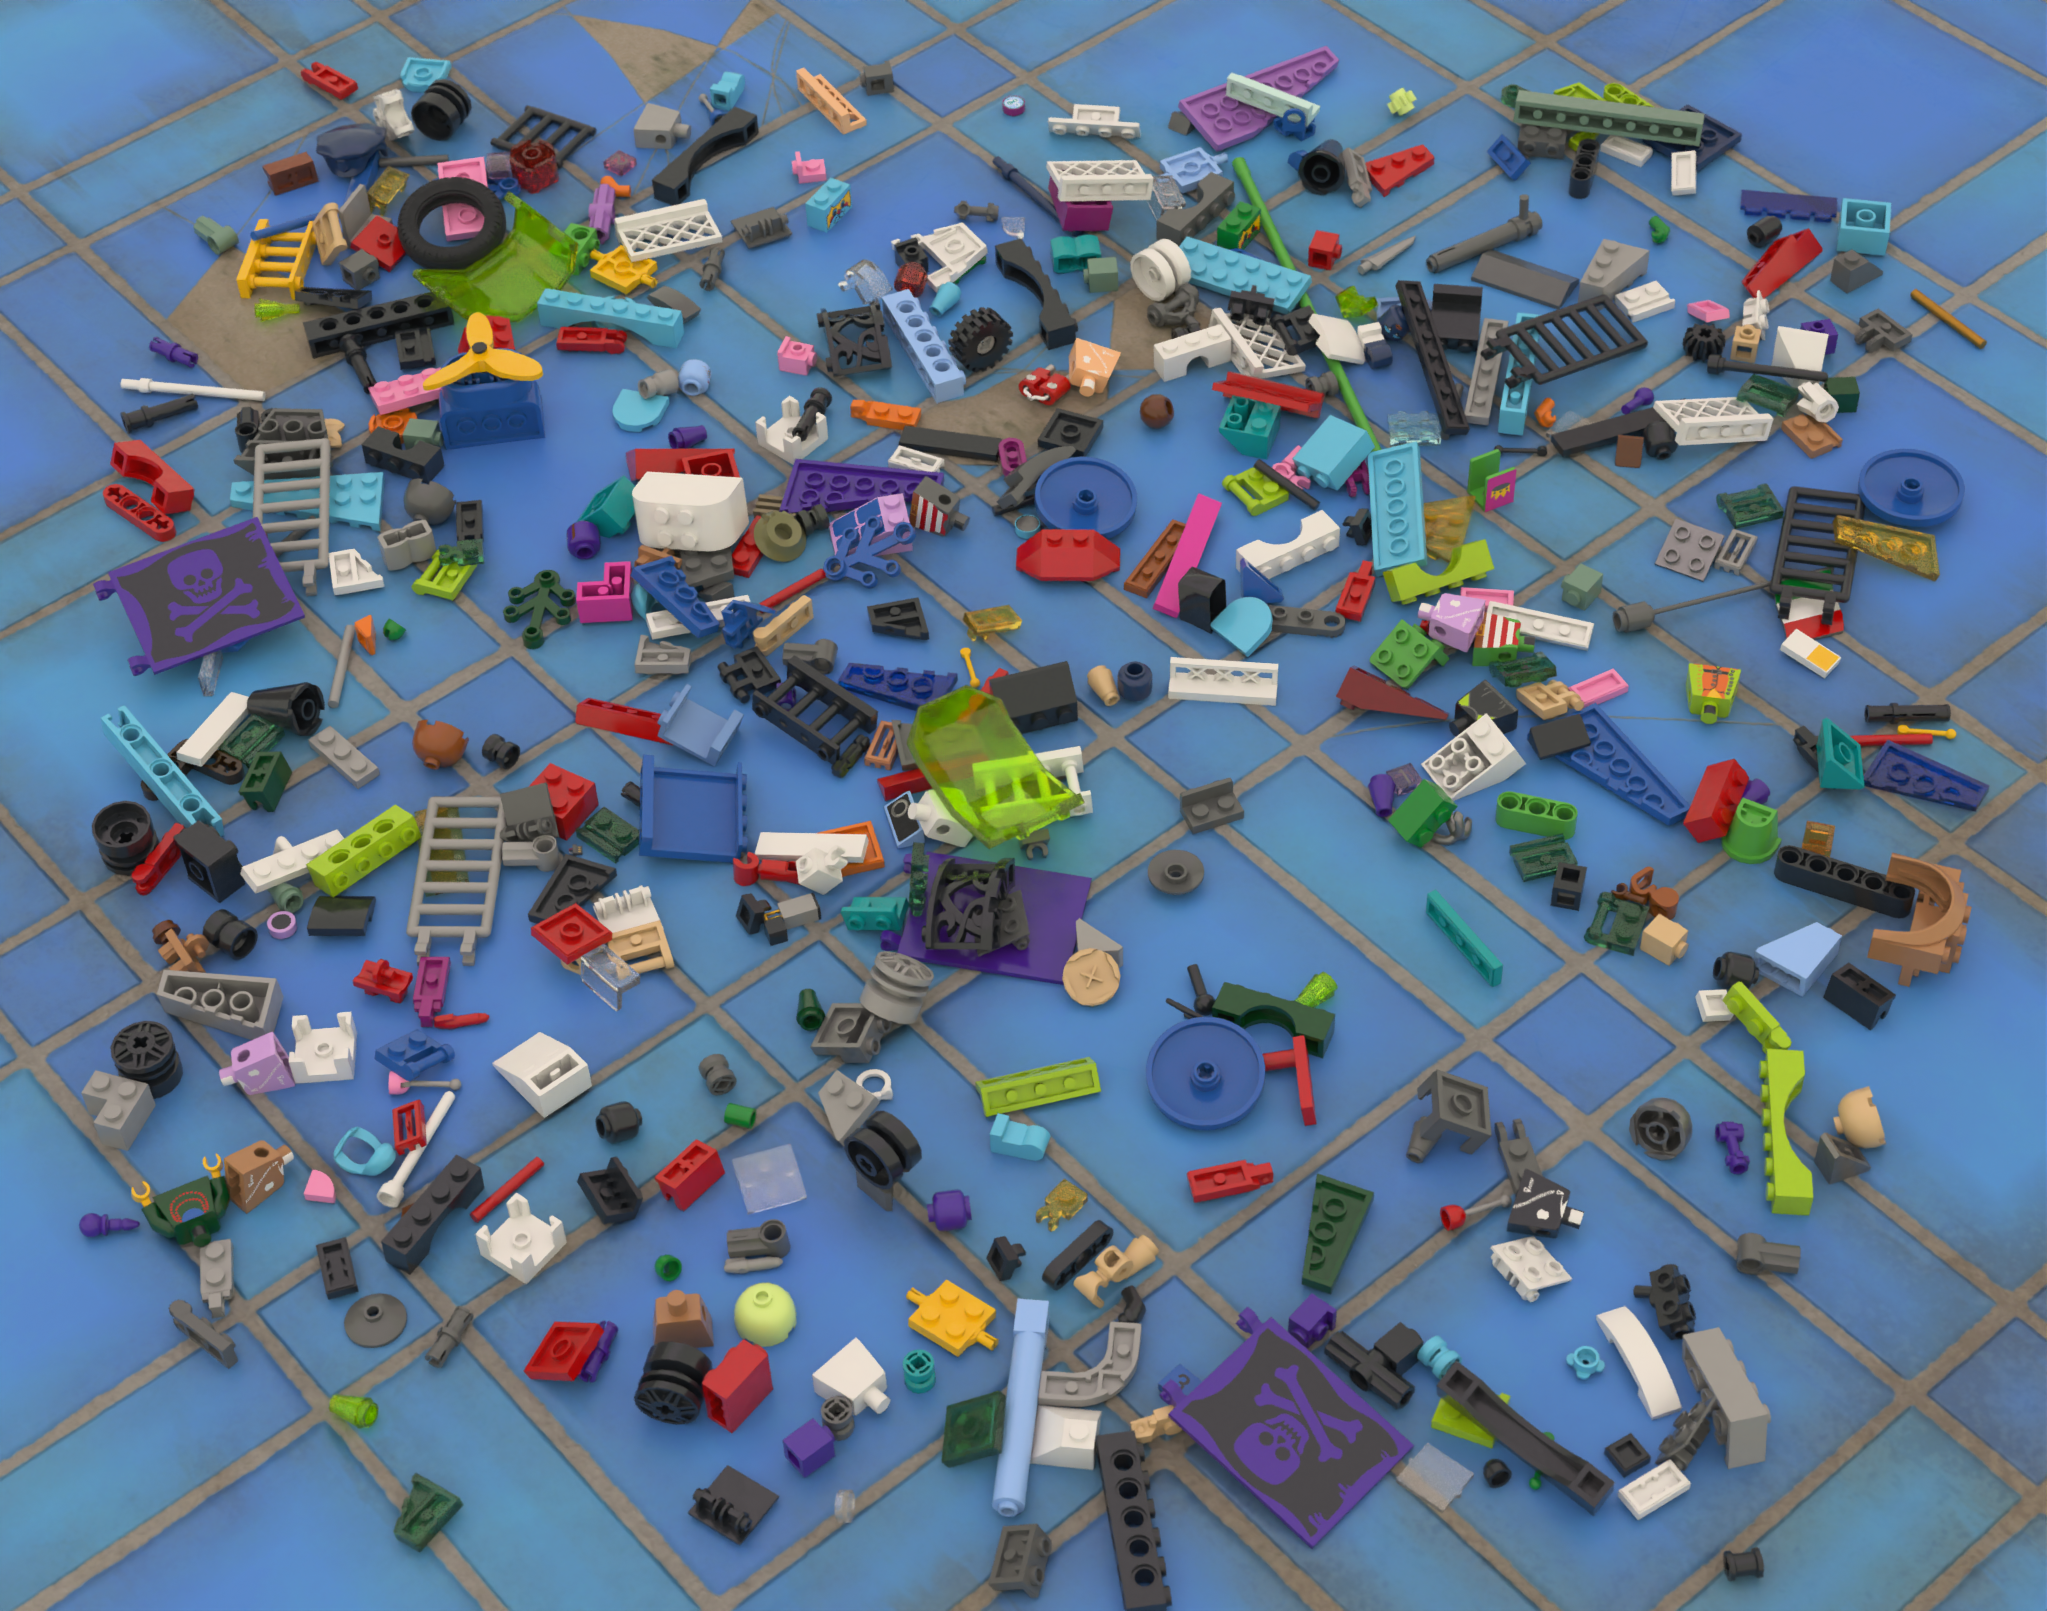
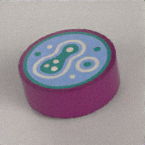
M1015 95L1006 97L1002 101L1003 112L1009 116L1022 114L1025 111V100Z

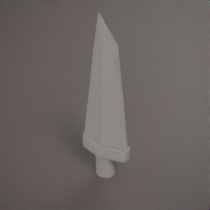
M1416 235L1362 259L1361 265L1357 267L1358 272L1364 274L1369 270L1382 268L1387 262L1413 245Z

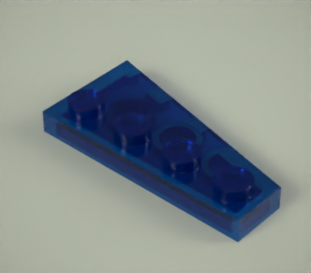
M849 663L838 679V685L847 691L936 717L956 685L958 675L957 673L949 672L947 676L935 675V671L924 670L923 674L908 672V668L899 667L895 670H884V667L879 665Z
M1890 740L1886 741L1864 774V786L1974 812L1977 811L1986 797L1990 785Z

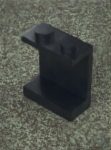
M1434 284L1431 314L1443 350L1454 349L1464 353L1477 351L1483 287Z

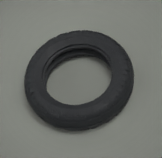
M462 177L440 178L437 181L433 180L419 187L404 202L398 217V237L407 255L423 268L441 273L464 272L467 269L471 270L485 263L497 252L506 232V215L499 198L484 184ZM462 203L471 205L484 216V224L481 231L470 241L458 246H436L427 242L420 235V226L423 219L434 209L446 204Z

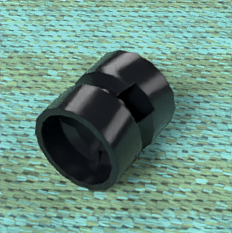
M226 909L215 911L207 919L202 933L210 944L220 948V950L235 960L246 957L255 947L258 938L257 930L243 920H238L237 916Z

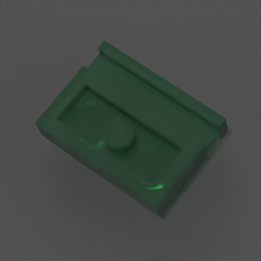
M253 713L218 749L239 759L249 769L257 752H268L285 736L284 729L274 726V723Z
M603 807L585 821V825L581 829L579 827L576 829V835L580 840L615 864L620 856L627 855L639 845V830L606 807Z
M1563 834L1510 845L1509 854L1513 857L1514 864L1523 882L1556 875L1559 862L1578 865L1568 842L1566 843Z

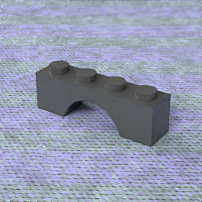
M1210 172L1197 184V205L1187 209L1170 208L1157 220V240L1169 239L1179 247L1186 237L1193 238L1198 232L1205 229L1209 222L1218 217L1220 212L1233 203L1235 198L1234 182Z

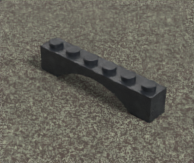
M738 107L732 108L652 179L654 198L672 206L681 204L690 196L692 179L704 163L722 152L746 146L759 134L757 115Z
M1022 238L995 245L996 265L1003 277L1024 286L1040 301L1043 308L1039 316L1040 337L1048 350L1073 344L1076 340V332H1078L1077 321L1069 315L1068 307L1065 303L1061 302L1057 289L1052 288L1049 276L1047 274L1044 275L1042 272L1041 264L1038 260L1034 259L1030 246L1027 247Z
M1458 1361L1452 1365L1436 1385L1439 1397L1593 1516L1614 1491L1615 1482L1588 1461L1573 1454L1535 1428L1506 1404L1479 1377Z

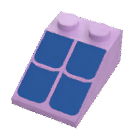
M903 493L877 497L830 522L829 530L835 555L843 539L842 533L847 527L855 528L860 535L858 542L851 544L847 556L856 552L866 528V519L870 516H877L883 523L881 531L875 533L870 545L892 535L898 523H910ZM873 521L870 528L876 527L878 522ZM854 532L849 533L847 539H852ZM905 532L903 539L907 538L910 532ZM899 543L875 556L913 551L912 543L908 545Z

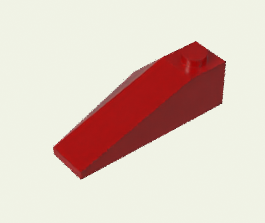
M633 449L626 452V460L631 481H640L646 472L676 474L683 472L682 458L726 449Z

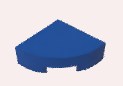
M1300 150L1291 153L1288 163L1298 171L1301 160L1308 152Z

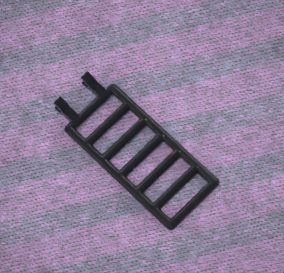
M1606 294L1500 329L1496 332L1497 340L1494 338L1487 340L1488 348L1482 350L1480 354L1487 361L1499 353L1510 352L1522 366V368H1512L1510 372L1513 376L1506 378L1504 381L1512 389L1529 379H1533L1538 385L1551 382L1644 349L1648 346V341ZM1603 305L1634 342L1627 343L1596 307ZM1586 311L1614 342L1617 348L1610 349L1579 313ZM1569 317L1597 348L1600 354L1593 355L1562 318ZM1552 323L1583 360L1576 362L1545 324ZM1534 328L1566 366L1559 368L1527 330ZM1517 334L1549 372L1541 374L1510 336Z
M1797 486L1790 487L1769 587L1771 593L1781 595L1778 618L1789 620L1792 597L1824 600L1821 624L1832 625L1835 603H1847L1850 600L1866 509L1859 494ZM1798 497L1851 503L1855 504V510L1797 503ZM1795 513L1853 521L1852 526L1794 519ZM1797 529L1850 536L1849 542L1796 536L1791 535V530ZM1788 546L1847 552L1845 559L1788 551ZM1786 561L1844 569L1843 575L1784 568ZM1782 578L1833 584L1840 585L1841 589L1840 592L1798 587L1783 585L1781 581Z

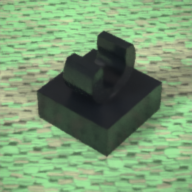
M1358 509L1356 515L1347 516L1342 525L1350 526L1346 533L1347 537L1355 538L1357 545H1367L1372 536L1371 515L1368 509Z
M752 893L741 896L736 918L748 934L759 933L761 923H764L763 921L765 920V911H770L772 907L767 900L757 901Z
M1006 1236L994 1238L986 1259L999 1281L1011 1279L1014 1269L1022 1265L1018 1257L1025 1256L1026 1251L1019 1243L1010 1245Z

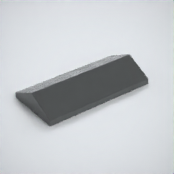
M1495 250L1482 254L1471 276V281L1557 310L1562 307L1580 280L1579 278Z

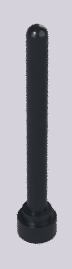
M1710 354L1707 363L1708 374L1719 375L1720 372L1734 371L1825 382L1828 379V374L1822 371L1726 361V358H1722V355Z

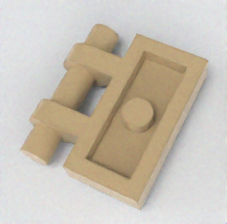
M1551 680L1546 686L1541 682H1536L1516 689L1517 699L1543 720L1554 719L1558 715L1567 713V707L1577 711L1582 710L1584 707L1581 697L1576 692L1569 691L1568 687L1560 681Z

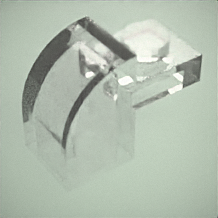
M866 259L859 261L846 270L844 274L845 279L838 283L842 292L855 288L864 305L868 304V301L879 300L893 290L882 270L876 264Z

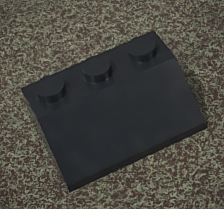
M1067 661L989 679L991 718L1000 739L1078 721L1077 698Z

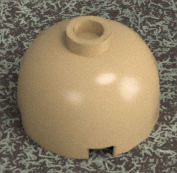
M1869 1086L1847 1093L1838 1104V1116L1833 1117L1837 1134H1844L1848 1142L1855 1147L1864 1149L1886 1145L1876 1105L1872 1103L1871 1097L1873 1095Z

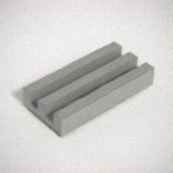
M1733 529L1715 560L1714 568L1724 567V571L1728 573L1730 570H1734V575L1739 576L1757 543L1758 537ZM1736 537H1739L1740 540L1729 560H1724ZM1746 540H1749V542H1748V544H1747L1745 550L1743 551V553H1742V555H1741L1739 561H1738L1737 563H1734V562L1736 561V559H1737V557H1738L1740 551L1742 550V548H1743V546H1744Z

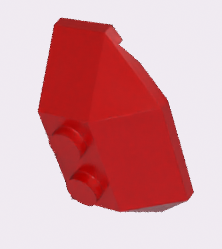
M1042 529L1017 548L1016 570L1023 571L1040 581H1094L1107 576L1111 572L1120 570V548L1095 530Z

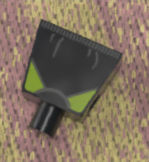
M1484 680L1456 702L1455 720L1449 723L1451 733L1457 737L1487 713L1500 731L1505 734L1517 729L1519 710L1487 680Z

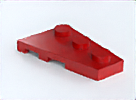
M1422 144L1374 159L1365 164L1370 182L1385 197L1390 194V189L1393 187L1399 188L1410 176L1416 177L1434 165V156Z

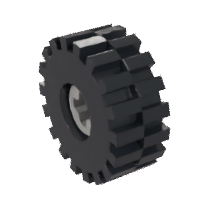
M979 307L978 312L975 309L971 310V315L967 316L965 314L962 316L963 321L961 323L957 321L955 324L957 329L952 330L950 333L953 337L948 341L950 352L970 372L972 370L978 373L979 369L984 372L987 371L988 366L990 368L995 367V362L997 360L1001 362L1004 359L1002 357L1003 353H1008L1009 349L1007 346L1012 345L1013 342L1010 337H1013L1011 326L995 310L993 311L989 307L987 309Z

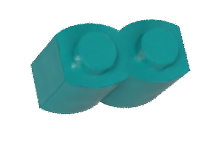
M1081 235L1076 238L1062 236L1050 240V254L1054 272L1070 273L1076 270L1083 271V269H1088L1087 259L1101 258L1097 236Z

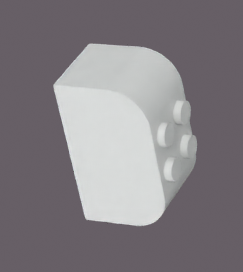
M646 472L632 491L639 540L648 547L717 551L733 545L749 524L743 478Z

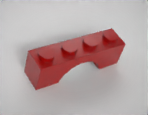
M141 440L114 443L110 465L123 477L140 479L153 485L151 503L163 514L191 510L195 489Z

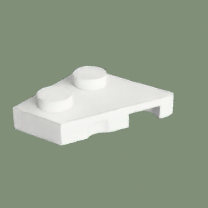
M355 549L329 553L334 595L384 587L383 577L380 574H375L372 571V566L366 560L361 559V555Z

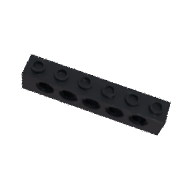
M445 288L303 322L313 359L343 352L339 347V340L346 334H356L361 341L360 347L396 339L395 331L419 328L420 331L426 330L428 326H430V330L455 325Z
M1135 1431L1097 1435L1096 1452L1124 1611H1166L1167 1606H1172L1169 1585L1163 1586L1162 1577L1166 1576V1565L1164 1556L1158 1557L1156 1548L1161 1547L1159 1528H1152L1151 1519L1156 1518L1153 1498L1147 1499L1146 1490H1150L1148 1470L1142 1471L1140 1463L1145 1462L1143 1443H1137ZM1126 1467L1129 1470L1121 1471L1119 1468ZM1127 1495L1134 1496L1132 1499H1125L1123 1497ZM1138 1524L1140 1526L1137 1528H1131L1128 1525ZM1144 1553L1145 1556L1136 1557L1133 1554ZM1140 1582H1149L1151 1585L1140 1586L1138 1584Z

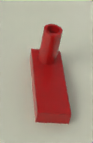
M1304 1035L1293 1037L1294 1049L1262 1054L1265 1071L1296 1067L1305 1126L1314 1125L1317 1122L1307 1045Z

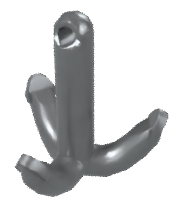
M1452 812L1450 819L1445 822L1450 834L1444 836L1434 833L1431 840L1442 845H1451L1458 840H1466L1472 830L1471 818L1466 817L1463 821V815L1460 812Z

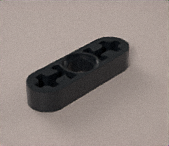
M1101 1220L1095 1221L1046 1267L1042 1275V1281L1054 1290L1061 1289L1108 1245L1114 1230Z

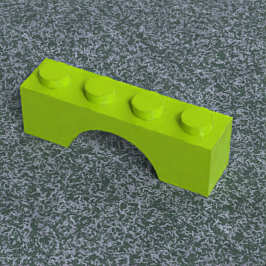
M1486 539L1452 548V556L1448 567L1437 576L1425 573L1416 563L1405 564L1382 573L1391 602L1401 601L1402 605L1417 601L1416 596L1423 593L1425 597L1440 593V587L1448 585V588L1451 589L1464 585L1463 580L1470 577L1472 581L1487 577L1486 572L1495 568Z

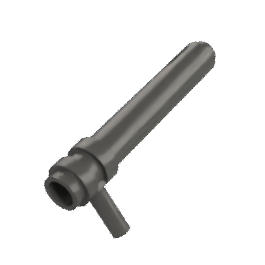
M1523 194L1519 200L1518 216L1509 219L1507 223L1429 255L1428 259H1426V266L1430 272L1437 273L1511 241H1520L1526 238V236L1538 233L1542 229V219L1537 212L1529 211V196Z

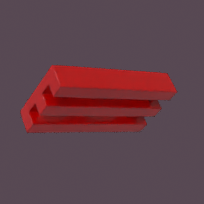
M420 1099L392 1109L394 1143L398 1155L405 1154L406 1148L410 1152L416 1150V1144H420L421 1147L427 1146L424 1106ZM413 1109L415 1112L416 1136L414 1131ZM402 1113H405V1115H406V1120H405V1125H406V1128H407V1139H406V1140H404V1136H403Z

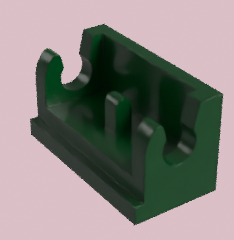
M282 752L256 753L238 791L240 796L244 797L249 807L253 810L257 809L258 804L255 801L263 804L267 812L275 811L292 774V770Z

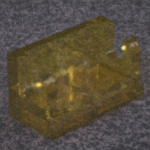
M390 166L385 169L367 192L371 214L374 212L375 206L380 209V216H384L387 212L388 203L399 190L403 192L406 188L409 174Z

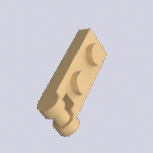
M803 595L796 602L791 603L779 616L773 618L767 626L755 629L753 632L754 641L756 642L755 647L758 646L763 655L768 656L814 618L812 599Z

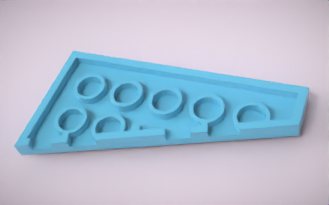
M383 472L330 476L329 523L335 524L338 521L350 523L351 527L359 528L360 525L371 526L372 530L381 531L385 482ZM317 476V477H304V478H289V479L264 480V483H274V482H284V481H295V480H305V479H316V478H320V476ZM254 481L232 482L230 494L232 507L253 510ZM320 488L264 494L263 503L319 498ZM319 508L286 511L287 513L297 514V518L308 519L311 515L319 518ZM276 512V514L285 516L286 512Z

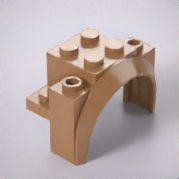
M1892 852L1886 880L1919 889L1912 924L1909 932L1874 929L1867 958L1902 966L1898 984L1910 987L1912 976L1918 977L1920 970L1938 974L1939 971L1950 973L1952 962H1959L1962 947L1957 946V944H1964L1967 932V925H1963L1962 922L1968 924L1972 907L1966 906L1968 894L1963 893L1964 883L1959 882L1961 870Z

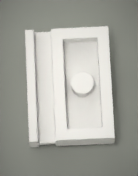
M1657 281L1616 294L1614 298V303L1626 316L1631 317L1633 323L1675 307V300L1669 298V293Z

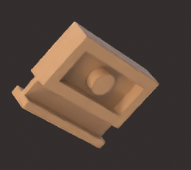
M1800 414L1782 422L1781 430L1811 459L1832 451L1833 447L1837 446L1839 448L1842 446L1843 439L1826 422H1818L1808 414Z

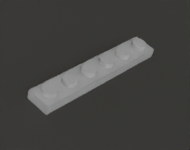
M1484 318L1464 412L1468 423L1489 425L1503 352L1487 361L1480 353L1488 348L1487 340L1493 338L1497 340L1496 332L1508 327L1509 321Z

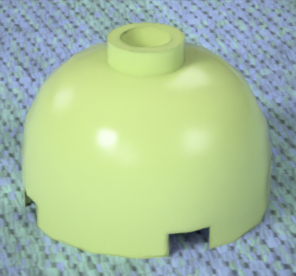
M768 1282L757 1283L748 1287L739 1296L735 1304V1328L742 1339L745 1340L746 1338L761 1347L774 1346L785 1341L788 1338V1333L797 1324L796 1308L791 1296L782 1287Z

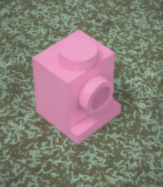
M785 337L777 352L779 371L807 376L811 367H814L817 362V353L814 352V345L793 342L790 337Z

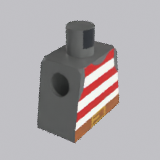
M927 476L924 477L913 491L909 522L913 527L943 537L949 533L952 527L964 531L969 524L970 517L959 512L961 500L959 496Z

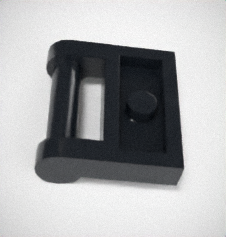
M1310 305L1283 316L1279 314L1274 315L1270 319L1271 327L1280 335L1285 344L1284 348L1290 356L1317 347L1316 342L1320 335L1308 322L1312 314H1315ZM1292 326L1300 340H1293L1286 327Z

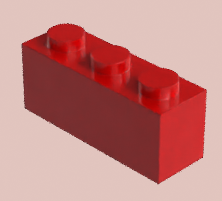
M1735 759L1709 765L1705 770L1683 822L1684 826L1698 843L1724 837L1728 832L1749 780L1746 771L1742 769Z

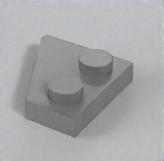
M640 636L635 660L636 673L649 675L655 673H689L691 649L674 646L663 640L659 645L649 642V636Z

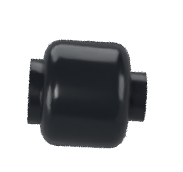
M1663 420L1649 423L1642 433L1645 451L1650 457H1656L1659 460L1667 459L1678 447V443L1675 441V430Z
M1725 952L1716 959L1713 966V978L1717 980L1718 985L1723 989L1730 990L1739 981L1749 989L1752 984L1757 982L1759 977V968L1755 967L1754 959L1747 954Z
M626 1101L607 1105L601 1108L599 1116L596 1117V1129L602 1139H606L612 1144L619 1143L637 1136L639 1126L642 1125V1116L637 1108H634L631 1103Z

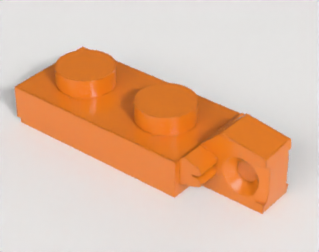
M853 400L850 406L851 417L867 421V425L903 430L905 426L917 427L921 417V408L884 402Z

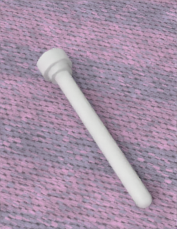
M451 1091L444 1093L425 1125L427 1145L455 1099V1095ZM416 1144V1150L408 1153L393 1180H389L381 1186L377 1193V1199L383 1205L391 1208L398 1207L404 1197L403 1185L426 1146L421 1147L420 1144Z

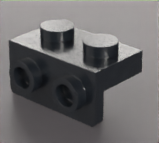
M611 1157L606 1169L580 1173L578 1177V1185L603 1224L635 1219L642 1204L643 1196L618 1157Z

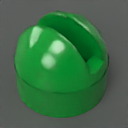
M390 618L383 627L384 636L389 637V640L392 641L399 640L406 631L405 628Z
M665 1254L659 1256L654 1268L659 1277L665 1281H673L680 1275L682 1264L676 1257Z

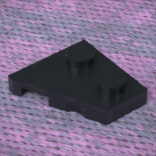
M918 597L867 606L872 632L929 640L928 628Z

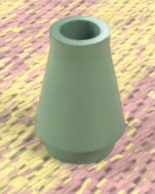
M284 882L267 889L281 911L294 913L303 905V894L297 887Z

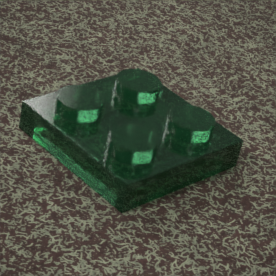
M995 1391L947 1406L941 1460L944 1465L950 1468L1002 1453L1006 1395L1001 1391Z

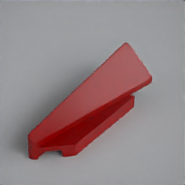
M1809 228L1775 240L1741 282L1753 298H1757V290H1760L1764 299L1819 255L1823 248Z

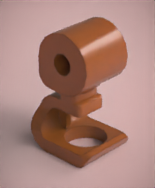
M1645 867L1634 874L1630 881L1629 892L1644 897L1649 901L1648 910L1654 918L1661 914L1672 920L1676 915L1679 901L1677 892L1668 887L1657 889L1654 884L1649 886L1652 883L1654 873L1652 867Z

